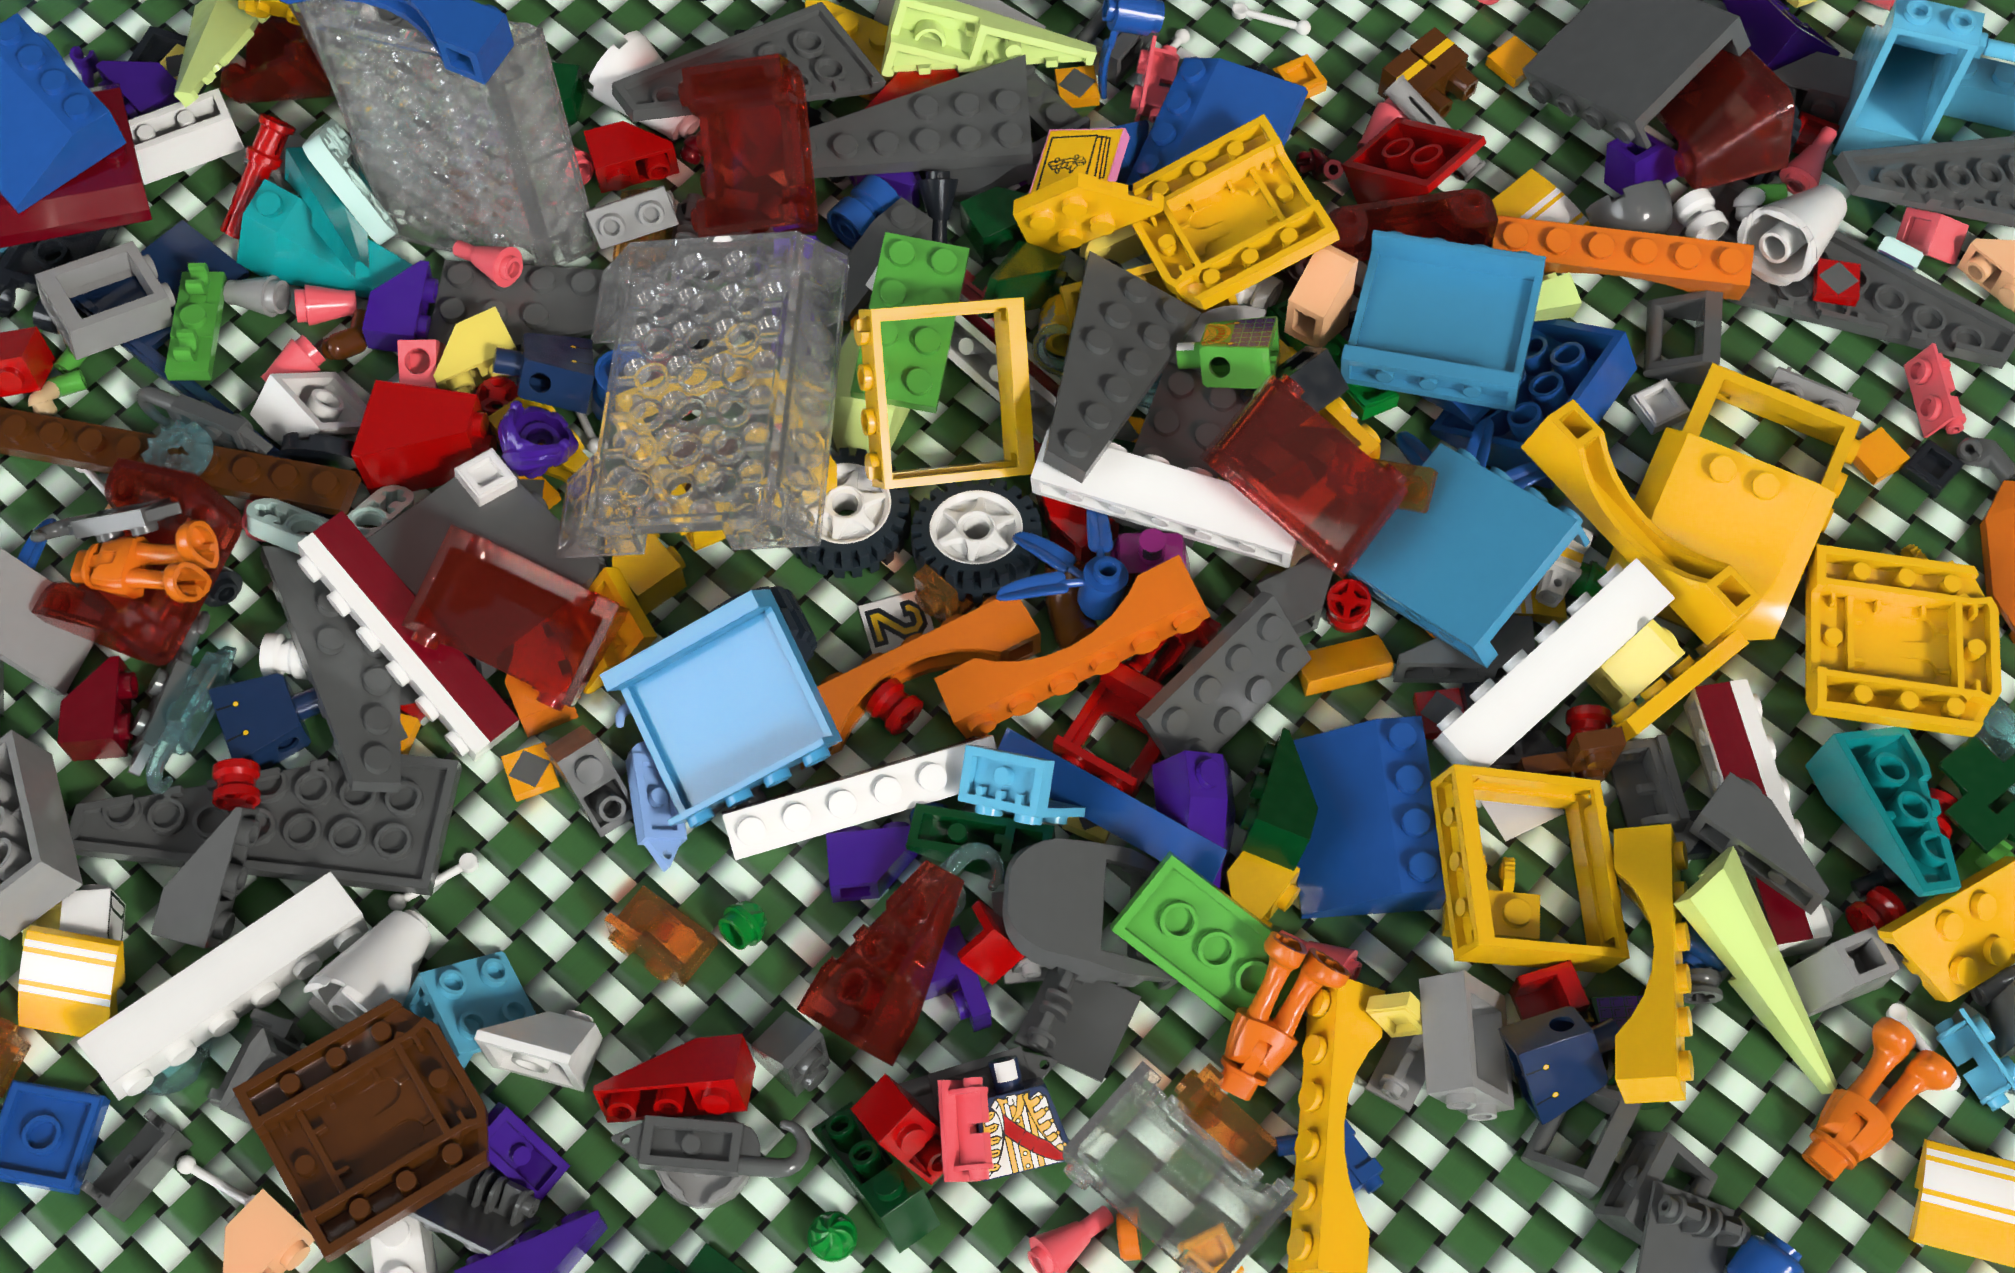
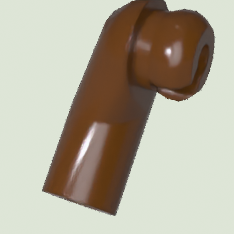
M354 310L350 328L334 333L323 340L321 351L327 359L344 360L366 350L367 344L362 331L366 310Z

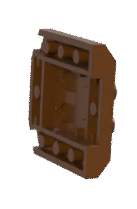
M393 998L232 1089L297 1205L318 1248L328 1263L490 1166L488 1111L439 1026L429 1019L421 1018L405 1009L400 1002Z

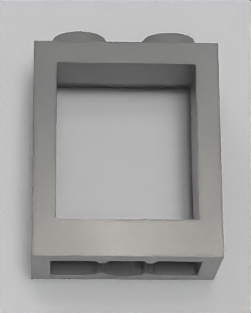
M133 241L34 274L41 303L76 360L172 326L171 307L176 305L172 290L166 282L160 284L157 279V269L149 254L142 256ZM132 276H136L148 295L83 319L69 299Z
M1464 970L1419 979L1427 1094L1445 1103L1447 1108L1466 1114L1467 1118L1473 1121L1493 1120L1497 1118V1112L1514 1110L1511 1065L1498 1030L1507 1025L1505 996Z

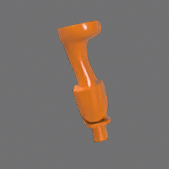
M191 520L178 528L176 544L150 543L144 536L124 537L103 543H94L88 549L77 552L70 576L74 583H85L90 589L102 590L125 598L136 599L142 597L144 589L165 590L167 595L177 602H195L210 591L212 580L203 569L217 567L219 562L218 541L210 525L204 521ZM153 565H168L164 571L153 570Z
M1275 931L1270 932L1264 942V950L1269 955V963L1262 984L1249 1008H1237L1227 1038L1225 1054L1220 1059L1224 1068L1216 1081L1218 1087L1245 1101H1250L1258 1085L1265 1086L1267 1084L1268 1078L1286 1061L1299 1043L1294 1034L1307 1005L1316 992L1323 986L1334 989L1342 988L1351 975L1343 965L1313 947L1307 953L1306 947L1299 940ZM1302 964L1293 988L1275 1018L1270 1017L1288 976L1293 969L1299 968Z
M1882 1017L1873 1026L1872 1042L1874 1050L1870 1061L1846 1090L1841 1088L1833 1091L1820 1114L1816 1128L1809 1135L1813 1142L1803 1152L1802 1157L1810 1166L1832 1182L1839 1177L1845 1168L1853 1170L1857 1163L1873 1155L1893 1138L1892 1122L1905 1105L1917 1094L1926 1090H1945L1951 1087L1957 1079L1956 1069L1947 1059L1934 1051L1922 1050L1916 1053L1889 1091L1875 1105L1870 1102V1098L1887 1075L1916 1046V1039L1912 1032L1893 1018Z

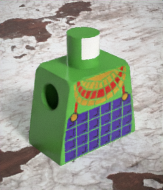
M1277 316L1206 324L1200 342L1177 343L1178 369L1201 368L1202 384L1205 387L1272 389L1280 360Z

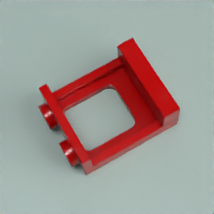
M1120 662L1113 671L1100 675L1099 684L1064 737L1057 735L1054 739L1053 753L1135 798L1151 774L1152 765L1158 763L1162 757V753L1136 714L1164 686ZM1106 715H1111L1146 734L1149 739L1128 773L1082 748L1101 718Z

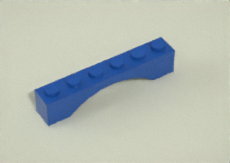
M279 0V1L284 2V3H286V4H293V3L305 2V1H310V0ZM345 0L385 9L405 19L426 36L438 52L445 69L486 85L514 46L506 14L490 4L483 5L473 0Z

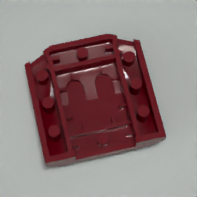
M120 83L89 89L109 109L127 143L19 214L0 194V248L152 220Z

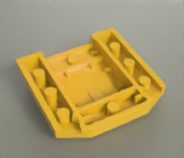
M1265 114L1133 183V194L1136 197L1144 199L1152 192L1160 193L1164 196L1162 212L1132 224L1137 237L1167 290L1204 311L1340 240L1335 225L1319 200H1315L1285 153L1282 141Z
M1666 427L1634 502L1646 517L1666 535L1689 550L1709 559L1730 564L1762 597L1730 628L1723 632L1720 637L1723 639L1739 629L1747 641L1773 640L1776 637L1837 494L1817 482L1689 432ZM1615 547L1604 568L1607 572L1617 563L1623 569L1629 565ZM1669 605L1656 615L1658 618L1692 631Z
M1817 544L1810 556L1805 580V701L1811 715L1974 737L1982 728L1985 717L2002 692L1999 609L1992 596L1985 597L1976 581L1979 573L1975 566Z

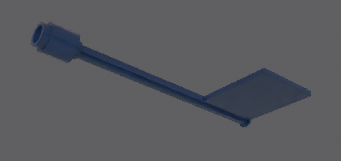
M181 220L140 252L142 256L149 254L157 269L158 281L160 284L166 282L169 285L176 303L182 272H189L188 263H206L209 272H225L227 281L243 280L250 276L247 269L236 263L233 258L184 220ZM132 276L72 297L70 300L77 312H80L85 317H89L148 295L136 276ZM175 306L171 307L172 317L174 316ZM172 326L120 344L180 394L198 401L205 400L220 410L235 414L194 380L168 381L164 372L167 359L156 350L170 339ZM254 429V432H256L259 436H261L263 439L269 442L266 438H264ZM269 442L273 448L266 455L289 459L280 454V450ZM311 460L303 461L307 463L316 464L314 461ZM311 512L329 520L334 517L333 515Z

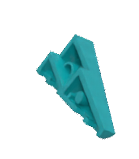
M286 147L285 180L312 210V228L354 278L369 277L367 232L306 156L303 147Z

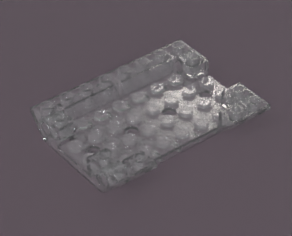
M310 0L292 4L304 35L333 89L352 138L348 147L361 180L387 211L398 229V233L392 238L448 252H453V245L458 240L475 246L515 247L522 255L523 265L561 267L597 251L599 244L585 214V211L589 210L590 207L543 28L535 27L526 22L508 21L514 46L486 85L445 69L438 52L423 33L380 21L381 19L375 6L345 0Z
M798 231L630 242L606 267L601 276L591 340L593 344L614 343L597 452L567 479L555 551L557 558L642 555L645 553L647 534L723 530L732 550L821 545L850 262L847 255ZM711 271L720 272L717 277L711 280H702ZM699 340H711V342L702 349H692V347H694L699 342ZM689 411H701L700 415L694 420H681ZM683 483L692 484L686 493L677 496L671 495V492L678 485Z

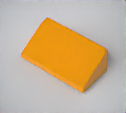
M1379 635L1309 650L1308 653L1312 659L1297 674L1306 697L1391 677L1395 664Z

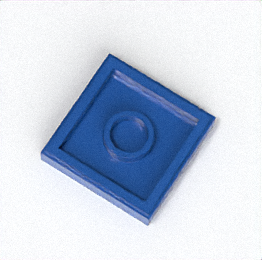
M12 1080L0 1113V1182L79 1195V1187L83 1183L111 1100L103 1095Z

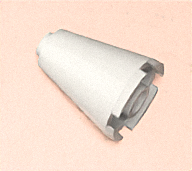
M637 30L623 36L628 42L620 49L613 44L597 62L589 78V82L594 88L588 89V93L596 100L627 115L612 95V83L664 63V60L647 37ZM699 114L638 121L673 140H678L681 137L686 139L693 135L700 125Z
M1823 184L1753 210L1742 220L1737 231V243L1754 245L1751 272L1763 281L1778 286H1787L1808 276L1846 215V199L1837 188Z
M396 910L391 912L311 977L303 989L304 994L311 991L313 993V997L308 1002L312 1009L324 1021L338 1029L391 998L400 1002L403 1006L431 940V934L427 929L429 925L426 919L412 910H405L404 912Z

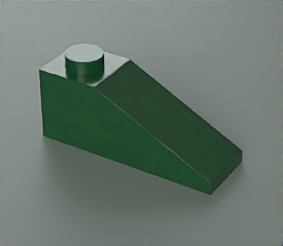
M1019 240L990 276L983 300L1024 297L1025 311L1042 308L1048 298L1061 294L1059 288L1066 284L1068 272L1062 270L1066 256ZM982 313L978 317L990 319L994 318V313Z
M916 803L906 848L915 853L1004 884L1006 870L1012 857L1028 845L1055 839V826L1023 824L1015 822L1014 819Z

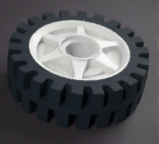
M849 447L839 448V456L833 457L830 449L828 452L837 464V487L825 493V496L782 514L783 530L792 552L797 558L801 556L803 564L811 569L815 565L817 572L827 576L829 570H833L835 578H844L845 571H852L853 578L862 577V569L868 568L872 574L879 570V562L882 561L888 565L894 560V551L900 553L903 549L904 539H908L911 524V504L908 488L881 489L872 487V480L867 478L864 460L867 450L857 448L854 456L850 455ZM892 465V471H896L894 465ZM843 510L855 511L851 515L847 516L838 514Z
M981 479L979 484H973L972 480L962 481V486L957 487L955 482L945 483L944 492L936 487L930 492V500L924 497L919 503V511L915 510L913 525H911L912 552L919 575L921 577L925 576L926 584L932 589L938 586L939 594L948 597L953 590L956 601L965 602L967 594H971L973 603H983V594H989L990 597L994 596L1001 587L1008 583L1029 577L1030 573L1035 574L1040 559L1016 544L1012 537L1022 531L1042 537L1040 515L1037 507L1033 508V501L1028 495L1022 497L1021 489L1014 485L1008 490L1007 481L997 479L994 486L990 485V479Z

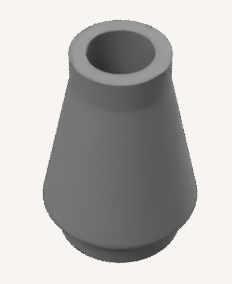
M275 275L243 280H228L223 290L224 300L227 304L237 305L269 317L285 313L291 301V291L288 283L280 280Z

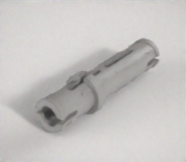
M1403 74L1384 91L1383 94L1387 95L1409 120L1452 129L1405 79ZM1475 153L1457 171L1467 182L1486 163Z

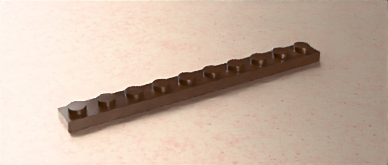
M0 407V454L128 478H142L144 481H156L166 485L252 501L262 498H273L306 511L333 516L342 510L346 515L348 514L361 482V478L352 470Z

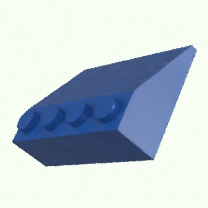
M16 13L0 23V194L19 214L127 142L109 109L25 20Z
M1184 58L1125 185H1129L1128 190L1133 191V183L1263 114L1267 117L1284 147L1308 94L1306 87L1221 58Z
M1561 319L1535 321L1515 412L1491 408L1481 418H1490L1494 422V433L1487 465L1497 467L1506 472L1514 467L1533 461L1521 446L1548 415L1572 399L1599 424L1637 369L1626 331ZM1443 410L1430 427L1432 435L1455 448L1466 450L1470 436L1477 423L1472 426ZM1548 476L1532 484L1548 489L1555 487V483Z
M1422 716L1374 719L1293 740L1318 806L1310 841L1297 864V867L1300 868L1296 885L1301 889L1298 894L1301 919L1441 909L1446 896L1430 784L1432 778Z

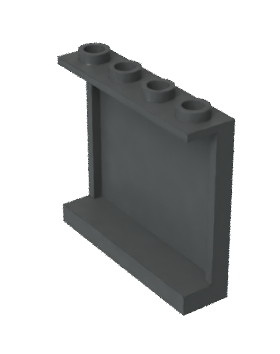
M1591 0L1522 70L1530 84L1528 86L1529 93L1539 103L1545 104L1548 102L1558 107L1569 117L1575 115L1586 120L1596 130L1603 128L1613 133L1625 144L1632 142L1648 149L1651 143L1644 127L1721 50L1740 57L1751 44L1740 16L1701 0Z
M514 472L512 473L517 478V487L481 507L477 505L458 479L454 477L367 538L370 544L485 679L497 672V656L586 591L603 568L608 567L601 553L593 547L588 549L578 539L577 533L571 524L564 519L559 521L549 511L545 500L537 492H529L520 483L517 474Z

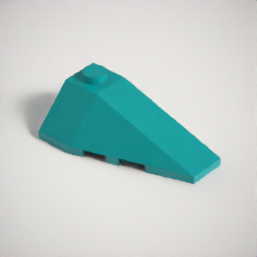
M264 179L243 213L236 263L260 277L275 275L280 280L286 281L289 285L305 287L306 284L340 290H355L356 298L369 300L370 291L412 266L411 263L368 238L369 277L354 278L312 228V210L303 199Z
M1890 727L1834 733L1805 765L1826 804L1918 897L1957 892L1962 886L1950 841L1940 833L1937 817L1942 813L1939 800L1931 798L1927 781L1932 777L1929 763L1908 728Z

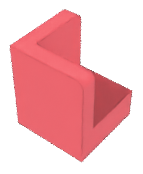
M1907 207L1896 239L1923 252L1924 256L1954 265L1957 262L1969 225L1940 213Z

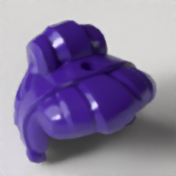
M517 400L510 404V408L498 426V437L503 451V462L518 476H525L529 479L543 475L549 467H556L567 462L568 458L576 452L579 444L571 429L568 428V422L558 412H550L536 406H529L524 410L522 403Z

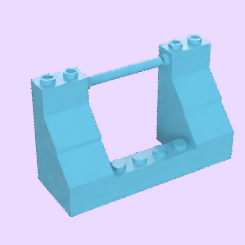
M1895 0L1884 26L1876 24L1875 27H1866L1851 59L1856 60L1857 65L1850 98L1838 122L1840 127L1834 141L1832 154L1839 155L1842 151L1928 144L1943 115L2015 132V65L1980 57L1983 54L2015 62V44L1988 38V33L1982 32L1985 13L1927 0Z

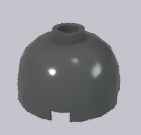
M1661 180L1647 181L1623 188V195L1612 201L1610 196L1607 195L1591 204L1585 210L1590 226L1664 235L1672 225L1673 219L1671 196L1666 183L1663 184Z

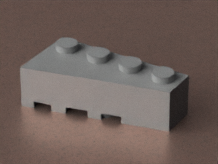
M10 730L0 738V935L9 940L83 885L53 756L13 730Z

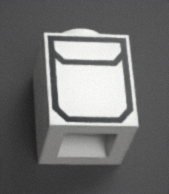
M99 884L84 885L80 890L74 891L70 896L62 900L59 930L123 941L126 904L107 886Z

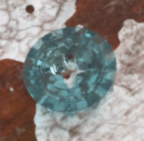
M177 419L174 426L170 428L160 425L161 433L156 438H147L149 448L141 454L146 464L144 469L156 482L163 485L178 486L194 480L205 471L213 456V441L210 435L195 421L186 424ZM182 446L188 453V456L183 453L170 456L167 451L169 448L178 449Z

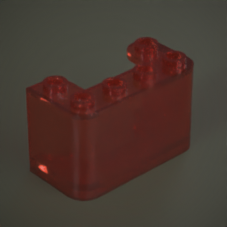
M778 53L682 68L683 82H679L678 85L679 98L683 107H688L693 115L700 118L701 131L697 132L696 142L700 155L704 157L705 172L701 174L700 181L702 192L706 198L698 199L697 206L691 210L692 226L694 231L698 233V237L715 245L722 246L773 239L774 235L816 233L818 229V210L806 91L803 76L798 66Z

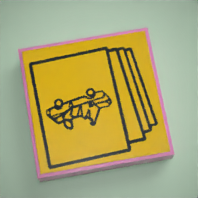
M1126 128L1049 129L1029 193L1077 172L1098 177L1103 181L1116 182L1130 139Z

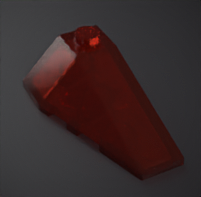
M925 860L886 900V910L869 927L863 924L852 935L855 942L838 959L831 956L820 968L796 1010L859 1049L893 1066L918 1022L964 880Z

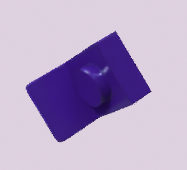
M957 925L949 929L920 985L921 999L925 1001L958 990L951 993L960 1020L969 1018L973 1032H977L992 1026L991 1010L978 975L961 963L957 956V953L966 945L960 926Z
M498 1102L488 1113L489 1167L500 1176L508 1178L509 1181L533 1190L534 1197L540 1199L541 1202L568 1170L570 1165L504 1104Z

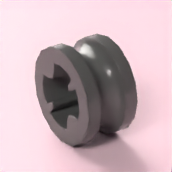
M1709 968L1690 969L1692 991L1691 993L1684 994V1003L1705 1005L1717 1003L1723 999V991L1717 987V984H1720L1722 981L1721 972Z

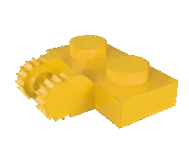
M1483 855L1485 871L1487 873V862L1485 859V855ZM1503 857L1502 863L1499 866L1500 891L1488 890L1495 937L1539 941L1540 895L1513 892L1515 884V859ZM1445 898L1442 911V936L1451 937Z

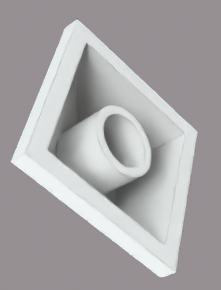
M336 372L276 373L269 375L250 415L274 442H282L283 435L291 432H298V440L309 439V434L315 435V433L335 437L358 434L367 405Z
M566 1010L565 1015L548 1011L478 1029L474 1040L493 1068L584 1092L603 1037L596 1023H593L594 1019L579 1011Z

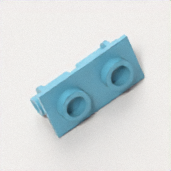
M1961 1008L1959 1012L1964 1020L1955 1024L1950 1017L1936 1025L1934 1028L1939 1034L1936 1040L1938 1043H1941L1957 1067L1974 1058L1978 1066L1965 1073L1963 1077L1979 1098L1981 1105L1988 1104L1992 1112L2010 1102L2005 1093L2012 1089L2015 1092V1064L2008 1055L1999 1059L1988 1043L1996 1037L1978 1013L1970 1018L1965 1009Z

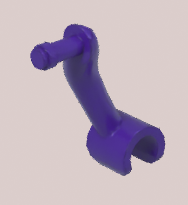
M73 46L69 55L77 71L82 76V82L88 88L95 87L94 74L98 71L95 64L99 63L94 50H90L87 57L84 58L82 49L79 46Z

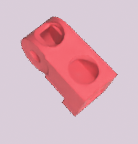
M397 340L399 383L439 389L433 375L446 345L438 340Z

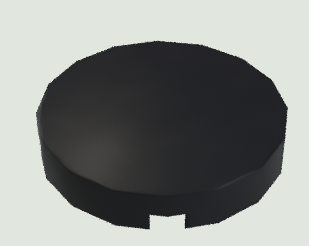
M298 432L283 435L280 454L289 459L302 462L311 460L318 465L359 471L351 456L354 441L317 433L315 435L309 434L308 441L298 440Z

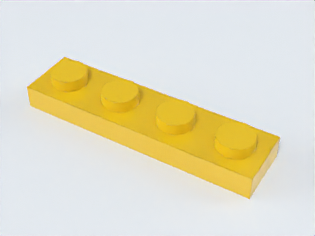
M1737 629L1723 639L1720 636L1717 637L1708 646L1704 642L1695 648L1700 655L1693 660L1688 655L1670 668L1667 672L1672 679L1666 683L1661 677L1640 693L1644 701L1637 705L1633 700L1613 714L1611 718L1616 724L1611 728L1622 726L1626 742L1632 739L1748 645L1749 642Z

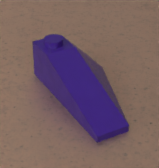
M1723 0L1728 12L1740 16L1751 44L1747 51L1754 56L1750 63L1766 76H1769L1770 72L1817 51L1835 56L1840 55V52L1808 23H1803L1788 12L1790 8L1780 0Z
M1185 750L1152 765L1156 811L1228 850L1213 882L1215 886L1224 892V881L1236 817L1231 770L1223 754Z

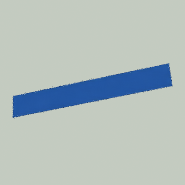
M1007 727L998 750L1055 761L1049 798L1058 802L1086 807L1084 818L1159 861H1162L1167 853L1171 851L1211 883L1214 882L1228 850Z

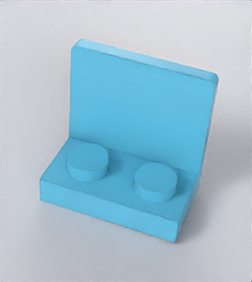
M966 745L958 801L975 804V813L1002 817L1003 813L1014 815L1015 822L1030 825H1042V822L1067 825L1068 817H1085L1086 807L1049 800L1055 761L979 745Z
M502 951L420 972L403 1004L405 1009L421 1018L425 1017L439 1026L463 1069H465L473 1054L482 1052L474 1040L478 1029L536 1015L506 954Z

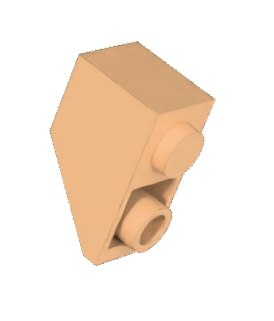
M1976 238L1970 243L1957 268L1964 272L1970 280L1978 283L1997 298L2004 307L2015 313V240Z
M1328 245L1313 253L1288 299L1284 332L1309 346L1320 348L1341 332L1349 322L1359 259L1332 245Z
M262 1189L225 1226L223 1273H284L286 1270H293L308 1256L310 1252L309 1246L315 1240L311 1233L268 1192Z

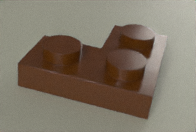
M1622 726L1576 733L1567 751L1523 757L1520 759L1515 771L1600 780L1601 783L1608 776L1627 744Z

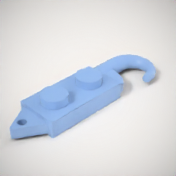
M626 702L618 708L615 715V725L618 728L624 726L626 716L631 713ZM645 741L637 743L628 752L627 759L625 760L637 845H644L662 871L665 872L671 867L678 848L687 840L685 823L674 826L669 825L667 820L676 816L678 812Z

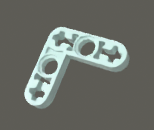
M330 119L309 136L302 145L303 150L317 171L367 234L377 244L382 245L396 235L398 229L387 211L347 162V159L355 150V146L342 126L334 119Z
M384 486L376 490L347 516L367 539L414 506V494L403 486ZM273 498L257 499L246 508L247 530L252 536L296 554H299L297 543L308 536L296 533H312L329 520ZM364 525H374V526H378V527H374V528H364V527H360V526H364Z

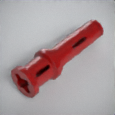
M260 113L258 121L261 124L253 144L246 147L245 157L248 159V162L232 198L227 215L220 227V231L235 239H240L244 211L264 179L269 180L272 171L278 170V167L282 166L283 160L280 156L289 135H294L296 128L287 122Z

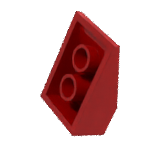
M1397 117L1344 162L1342 167L1357 205L1386 212L1432 192L1486 144V140L1481 135Z

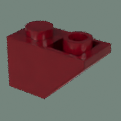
M110 656L61 701L57 743L72 761L128 757L129 740H133L135 735L130 733V728L134 721V716L131 713L132 699L137 698L139 686L135 672L130 671L120 656Z

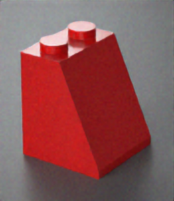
M375 380L351 456L370 495L381 487L389 485L403 486L414 492L444 485L455 477V467L490 448H493L496 452L497 438L496 435H492L488 414L483 411L477 394Z

